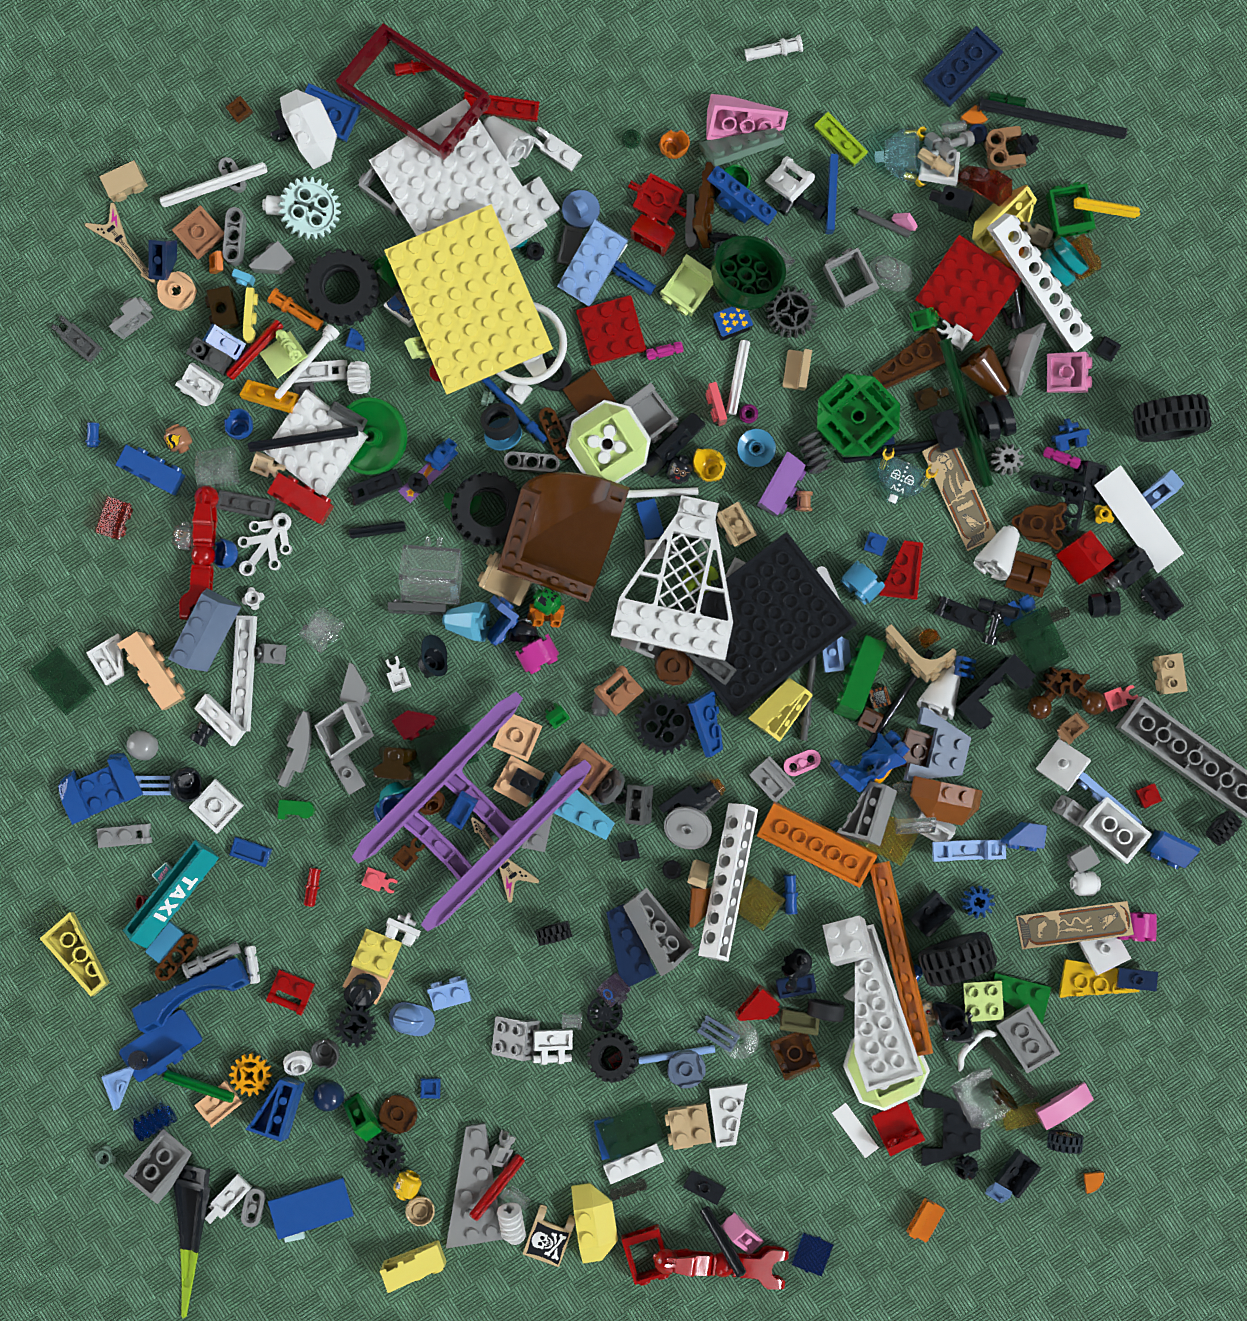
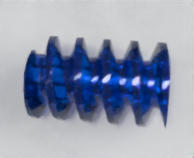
M161 1102L160 1110L157 1106H154V1113L147 1110V1117L140 1114L141 1121L136 1117L133 1118V1130L139 1141L142 1142L145 1138L151 1137V1134L154 1135L158 1130H163L165 1126H170L172 1122H177L176 1114L170 1106H166Z

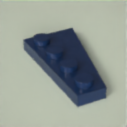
M624 903L606 912L622 990L657 974L635 927L623 907Z

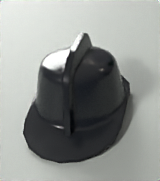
M435 635L424 637L421 644L418 668L425 678L444 676L448 670L446 646Z
M366 973L357 975L344 991L345 1001L351 1007L357 1005V1009H360V1007L368 1009L381 992L379 980L375 976Z

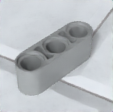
M237 207L228 209L225 218L223 257L231 266L240 265L244 258L247 220L244 213ZM239 214L240 219L236 222L232 221L233 216ZM238 233L239 237L232 241V234ZM232 252H237L235 259H229V255Z
M509 452L504 457V463L511 471L547 474L558 472L560 468L558 458L550 454ZM509 458H518L517 465L510 466L508 464ZM534 458L537 460V465L532 468L527 466V461ZM549 460H554L557 464L555 468L548 469L546 463Z

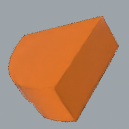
M977 105L960 118L964 123L973 125L983 124L988 120L981 110L977 112Z
M1103 1171L1083 1173L1085 1192L1087 1194L1092 1193L1102 1185L1104 1180Z

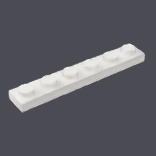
M236 616L230 715L245 731H250L257 629L256 616Z

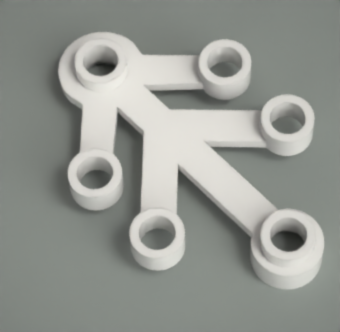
M278 513L272 520L252 521L249 524V529L254 533L260 532L261 529H272L266 535L242 536L238 539V545L242 548L260 544L249 561H243L239 565V571L242 575L252 576L255 573V565L267 549L270 558L269 568L275 571L280 569L281 562L277 558L275 538L278 534H280L282 544L280 552L284 555H289L292 552V546L289 544L287 530L291 527V518L287 514ZM281 519L285 520V524L283 526L279 525V521ZM255 523L259 526L257 530L252 529ZM243 539L247 540V544L245 546L241 545V541ZM284 546L289 547V551L286 553L283 552ZM274 561L278 562L276 568L272 567V562ZM248 565L251 566L250 572L245 571V567Z

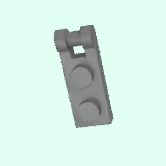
M151 824L98 828V848L152 843V837H150L149 832ZM142 830V838H138L137 831Z

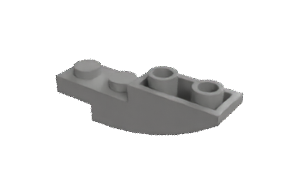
M303 711L302 714L299 713L295 719V724L297 725L294 731L291 730L287 737V741H289L287 746L294 750L288 753L286 757V762L288 763L285 769H281L277 778L280 780L278 785L283 787L289 786L295 771L303 773L308 761L312 742V723L310 712Z

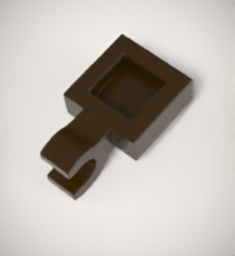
M929 387L913 393L919 412L938 406L937 400L949 395L948 388L945 387L934 392L933 388Z

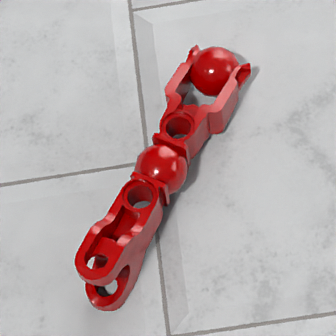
M208 485L198 488L194 496L196 506L193 515V545L196 546L191 552L194 564L191 565L190 588L179 601V617L181 620L189 619L194 606L206 588L213 591L214 565L211 564L215 560L213 546H215L218 523L216 505L219 495L216 489Z
M766 1245L756 1254L736 1253L746 1269L745 1275L739 1278L757 1279L766 1289L781 1290L785 1288V1280L779 1275L772 1274V1268L776 1262L788 1259L789 1251L780 1246ZM666 1248L653 1255L656 1269L663 1274L677 1273L690 1277L715 1275L722 1278L729 1275L736 1277L723 1252L714 1254L713 1252L690 1249L671 1250Z

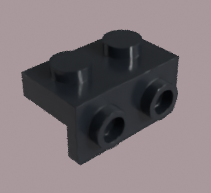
M952 409L929 416L941 453L964 446L963 442L966 440L963 431L958 429L957 424L960 422L957 413H953Z
M1134 544L1106 566V570L1112 572L1122 584L1120 588L1126 590L1152 569L1154 565L1146 551Z
M1162 574L1140 590V596L1143 601L1150 603L1153 607V614L1158 619L1161 618L1162 621H1165L1170 615L1184 607V603Z
M934 889L907 917L926 937H929L945 921L950 919L955 910Z
M1016 1149L994 1180L1010 1190L1016 1198H1020L1040 1172L1041 1167L1019 1149Z

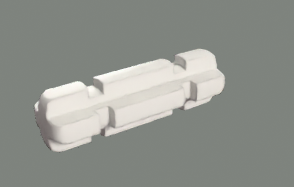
M253 945L246 946L244 951L245 955H247L246 965L247 973L250 974L248 976L250 984L259 983L260 974L257 973L259 972L257 956H255L256 947Z

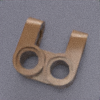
M1020 126L993 129L988 133L984 140V147L988 158L987 166L990 170L998 172L1017 169L1027 165L1024 154L1009 156L1006 151L1005 142L1017 140L1022 136ZM991 138H996L999 144H993ZM994 157H1000L1002 163L995 162Z

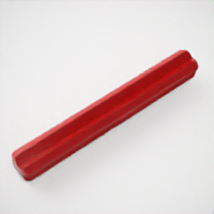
M277 319L274 320L226 371V375L231 380H234L276 336V331L283 329V324Z
M519 1154L513 1157L469 1213L472 1219L478 1221L525 1162L523 1157Z

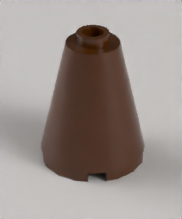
M990 344L981 347V352L971 354L960 365L961 368L959 369L962 373L993 397L1001 394L1006 396L1010 392L1008 390L1010 384Z

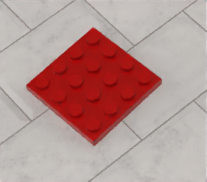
M959 234L915 300L926 308L933 307L937 311L938 316L953 326L958 324L973 334L972 338L979 342L1022 279L1014 270Z

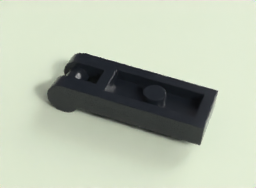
M397 469L350 486L347 490L352 495V503L355 507L401 489L404 486ZM363 489L365 495L360 497L358 491Z
M939 597V605L935 608L934 615L977 632H984L990 617L988 614L949 598ZM946 605L951 607L949 613L944 611Z

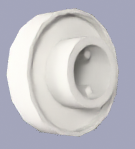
M294 1051L288 1054L283 1061L284 1070L287 1074L295 1076L308 1072L312 1067L310 1054L305 1051Z

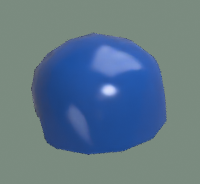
M244 409L231 410L230 416L224 420L225 432L230 438L241 440L248 437L253 431V419Z
M221 538V541L215 543L217 548L215 549L214 563L217 567L225 569L231 567L236 562L238 549L232 541Z

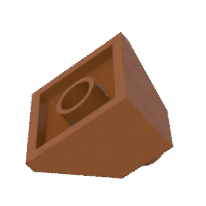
M691 885L689 927L694 928L706 916L712 886H706V889Z

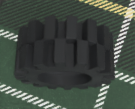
M1231 810L1225 811L1208 827L1206 836L1217 846H1221L1230 840L1231 836L1235 835L1234 833L1241 827L1242 820Z
M569 921L558 922L535 930L539 946L572 937Z

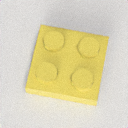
M366 929L351 966L388 979L402 943Z

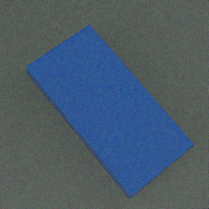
M344 1177L268 1201L278 1240L354 1216Z

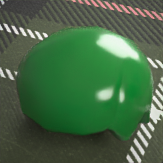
M737 164L725 168V172L749 189L752 177L748 169Z

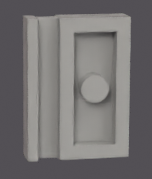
M770 756L749 774L773 802H777L796 785Z

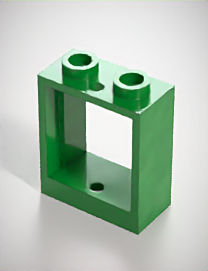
M1075 182L1070 184L1069 187L1062 188V185L1054 186L1046 194L1051 226L1054 231V240L1059 239L1061 236L1066 238L1092 233L1096 229L1093 211L1082 210L1084 223L1062 227L1059 226L1054 198L1079 194L1082 198L1090 199L1087 183Z

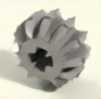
M1004 443L1002 448H995L997 453H992L991 457L996 459L991 461V465L997 464L994 470L998 471L1001 469L1002 476L1005 475L1006 471L1009 476L1013 475V471L1019 472L1018 466H1023L1024 464L1019 460L1024 458V455H1018V452L1021 450L1020 448L1013 450L1014 444H1010L1008 448L1007 444ZM1008 456H1009V457L1011 458V460H1009V462L1005 463V461H1004V459H1006L1005 457H1008Z

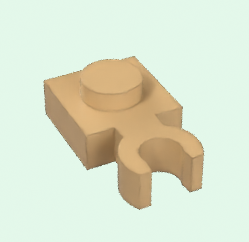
M256 452L250 471L267 478L271 473L276 478L278 475L277 470L285 471L286 467L283 464H274L275 458Z

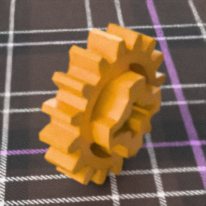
M250 1053L249 1057L243 1054L242 1060L237 1058L235 1060L237 1065L233 1064L231 1066V1069L234 1071L229 1073V1076L234 1077V1079L230 1083H236L237 1086L234 1090L236 1091L240 1088L241 1095L246 1091L248 1096H251L253 1091L258 1095L260 1089L264 1091L267 1088L265 1084L269 1085L271 1083L268 1077L273 1075V1073L268 1072L271 1065L266 1066L267 1059L260 1060V1054L256 1058L253 1053ZM247 1062H254L256 1065H250ZM261 1069H262V1071H263V1079H262V1077L260 1076V1070H261ZM252 1071L254 1075L252 1077H248V1074ZM245 1084H252L254 1087H249Z

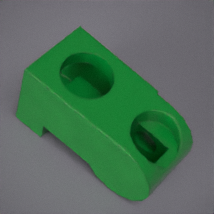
M279 799L277 819H288V814L299 815L304 819L310 818L315 814L316 807L309 801Z

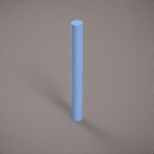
M710 1045L684 1050H692L699 1055L715 1053V1046ZM681 1050L640 1056L638 1058L639 1064L669 1060L676 1052Z

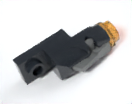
M719 778L711 779L706 784L696 787L697 790L695 791L691 785H688L658 807L662 813L666 811L669 814L673 809L677 808L676 804L679 802L682 807H693L705 813L720 799V796L723 795L726 789Z

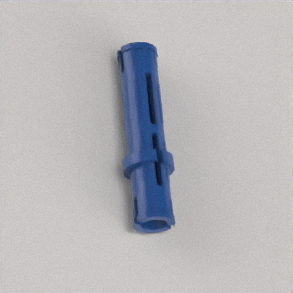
M617 260L612 268L616 276L623 277L649 296L656 288V285L628 268L624 262L621 263Z

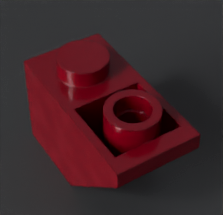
M407 710L393 719L392 722L404 740L409 739L412 741L420 735L419 731L425 728L427 731L435 726L436 723L434 721L438 718L435 715Z

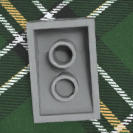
M163 1129L123 1176L158 1204L172 1188L192 1153Z

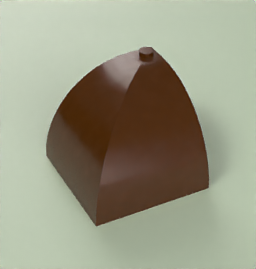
M574 472L547 473L530 479L521 488L497 570L589 602L613 540L630 487L601 477Z

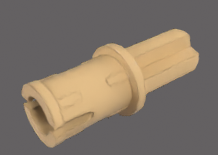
M922 148L917 155V158L930 165L932 170L936 169L946 175V177H949L954 169V166L941 159L940 155L936 156L925 148Z

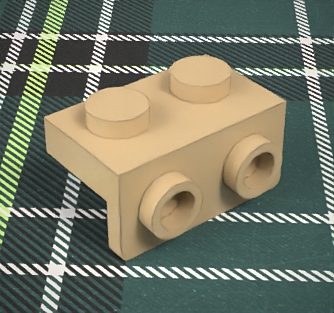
M736 502L716 513L718 516L716 520L721 528L724 527L727 534L725 536L730 545L733 544L736 547L757 536L740 502Z

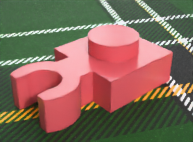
M1127 686L1123 691L1121 687L1103 693L1106 699L1107 711L1110 712L1128 705L1126 700L1131 701L1138 698V695L1131 696L1129 694V690L1133 689L1134 686Z
M368 867L361 885L378 892L384 887L388 893H394L395 890L389 888V883L397 884L398 880L395 878L385 879L387 873Z

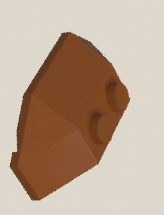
M914 776L910 796L915 800L927 819L962 826L979 810L983 791Z

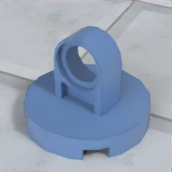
M585 190L571 192L565 198L562 205L564 220L569 226L581 229L591 227L594 220L598 219L600 212L597 198Z

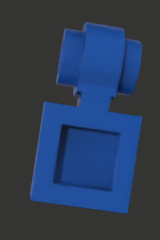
M1027 594L1018 599L1019 605L1014 600L1008 603V605L1020 608L1017 619L1004 617L1003 622L1006 627L1024 617L1021 610L1027 613L1036 608L1032 596L1030 597Z

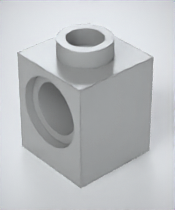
M1087 844L1066 855L1069 859L1067 861L1069 868L1080 874L1100 863L1091 845Z

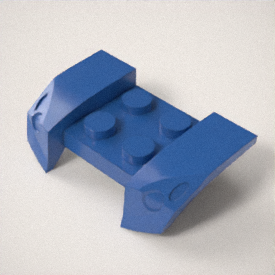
M124 753L109 755L107 760L109 766L79 779H77L76 772L73 770L60 781L58 785L60 798L72 825L124 801L126 802L143 795Z

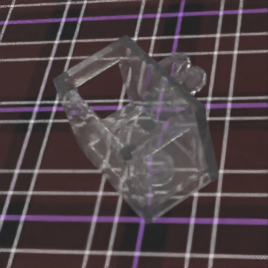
M430 537L425 538L424 546L403 545L398 578L402 601L459 605L463 578L461 549L443 548V538L439 537L436 542L437 547H430Z

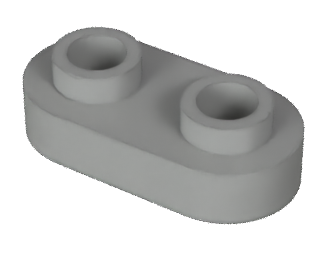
M260 1187L251 1188L245 1197L241 1221L247 1227L256 1226L262 1217L266 1193ZM253 1194H258L260 1198L258 1200L254 1199ZM249 1213H254L255 1218H250Z

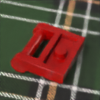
M279 969L266 1002L276 1003L302 1016L316 983ZM279 990L302 1001L298 1005L277 996V991Z

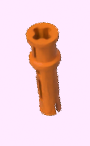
M275 288L268 297L267 302L269 304L273 303L278 306L283 313L289 312L316 329V331L324 323L323 320L294 303L292 297H287L280 293L278 288Z

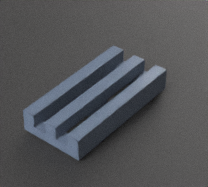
M706 1015L705 1021L702 1022L701 1028L697 1031L728 1052L732 1051L740 1037L738 1033L709 1015ZM709 1021L734 1036V1039H730L708 1025ZM705 1028L729 1042L730 1046L704 1031Z

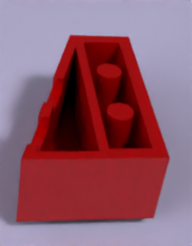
M278 473L267 493L323 526L334 508L330 504L331 499L324 495L319 497L314 494L315 490L307 485L302 487L297 484L299 480L290 475L285 477Z

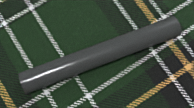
M859 208L857 215L906 238H909L911 234L910 230L865 209Z

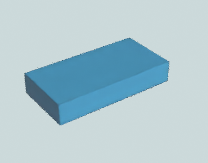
M170 921L145 952L160 964L186 933Z

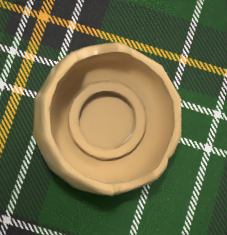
M416 1196L408 1202L405 1214L408 1221L413 1225L425 1226L432 1221L435 1215V1208L432 1201L427 1197Z

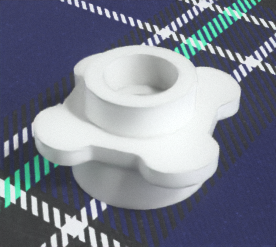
M250 587L245 597L242 598V603L248 604L253 610H257L265 596L263 593L255 591V588Z

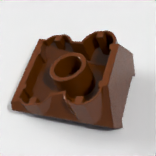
M794 1032L770 1042L785 1081L821 1067L808 1034Z

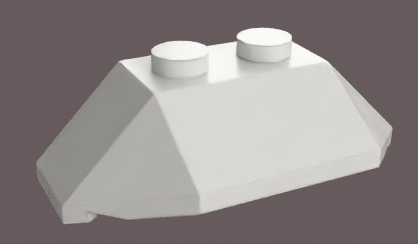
M297 89L280 97L283 117L299 151L313 169L330 162L337 133L321 99Z

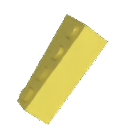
M69 912L40 938L90 996H95L110 983L74 912Z

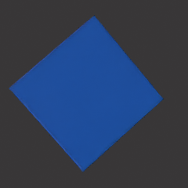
M421 1078L420 1098L440 1099L441 1078Z

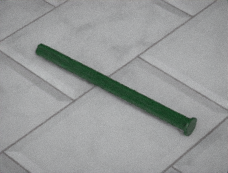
M948 338L937 343L940 344L982 486L988 487L993 485L992 476L952 346V338Z

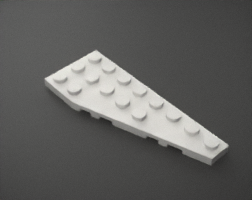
M874 924L867 926L874 957L855 961L854 1054L867 1092L923 1075Z

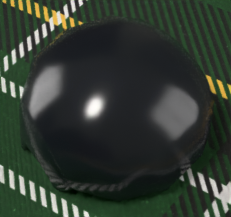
M518 621L512 629H509L507 639L514 642H531L533 636L534 640L537 638V627L528 621Z

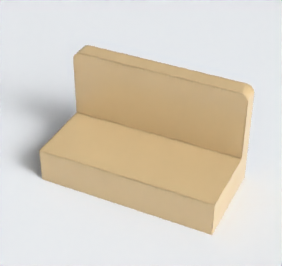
M804 349L803 352L788 350L783 388L805 391L812 350Z

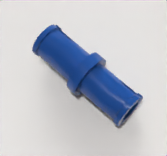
M786 874L784 875L785 892H783V897H785V914H797L796 897H798V892L796 891V875Z

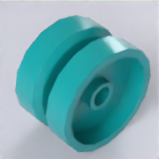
M1061 236L1054 243L1056 252L1048 248L1040 257L1043 262L1045 261L1050 266L1051 273L1068 287L1076 280L1074 272L1082 275L1089 269V266L1074 246Z

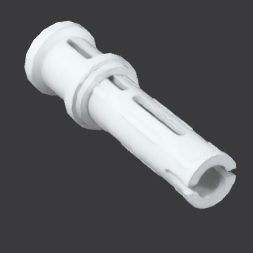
M799 34L795 38L786 40L782 38L779 42L744 49L746 62L782 54L787 56L791 52H803L801 36Z

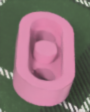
M806 750L786 759L783 768L786 774L797 776L818 767L821 757L815 750ZM810 755L814 757L812 763L807 761V757ZM791 763L796 764L795 770L789 768Z

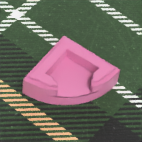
M910 213L893 214L891 218L895 224L910 231H915L918 226Z

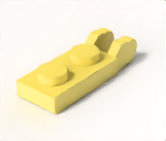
M247 287L243 338L245 342L252 344L256 337L253 324L257 322V313H254V305H258V294H255L254 288Z

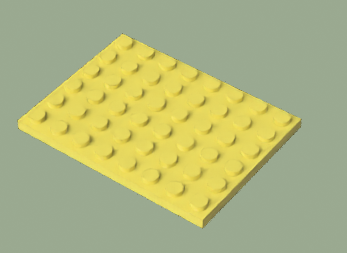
M492 204L384 250L447 395L553 350Z

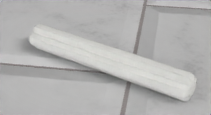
M741 340L739 344L726 411L730 415H736L750 347V342L747 340Z

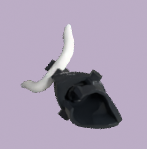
M935 1001L932 1004L934 1016L943 1033L942 1038L946 1042L951 1040L965 1043L957 1057L958 1071L960 1072L964 1067V1059L971 1049L974 1051L979 1046L977 1043L982 1038L995 1037L998 1033L985 1029L974 1035L971 1020L973 1015L969 1011L965 1013L962 1008L946 1002Z

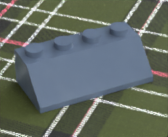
M206 588L199 597L168 659L184 668L208 672L241 606Z

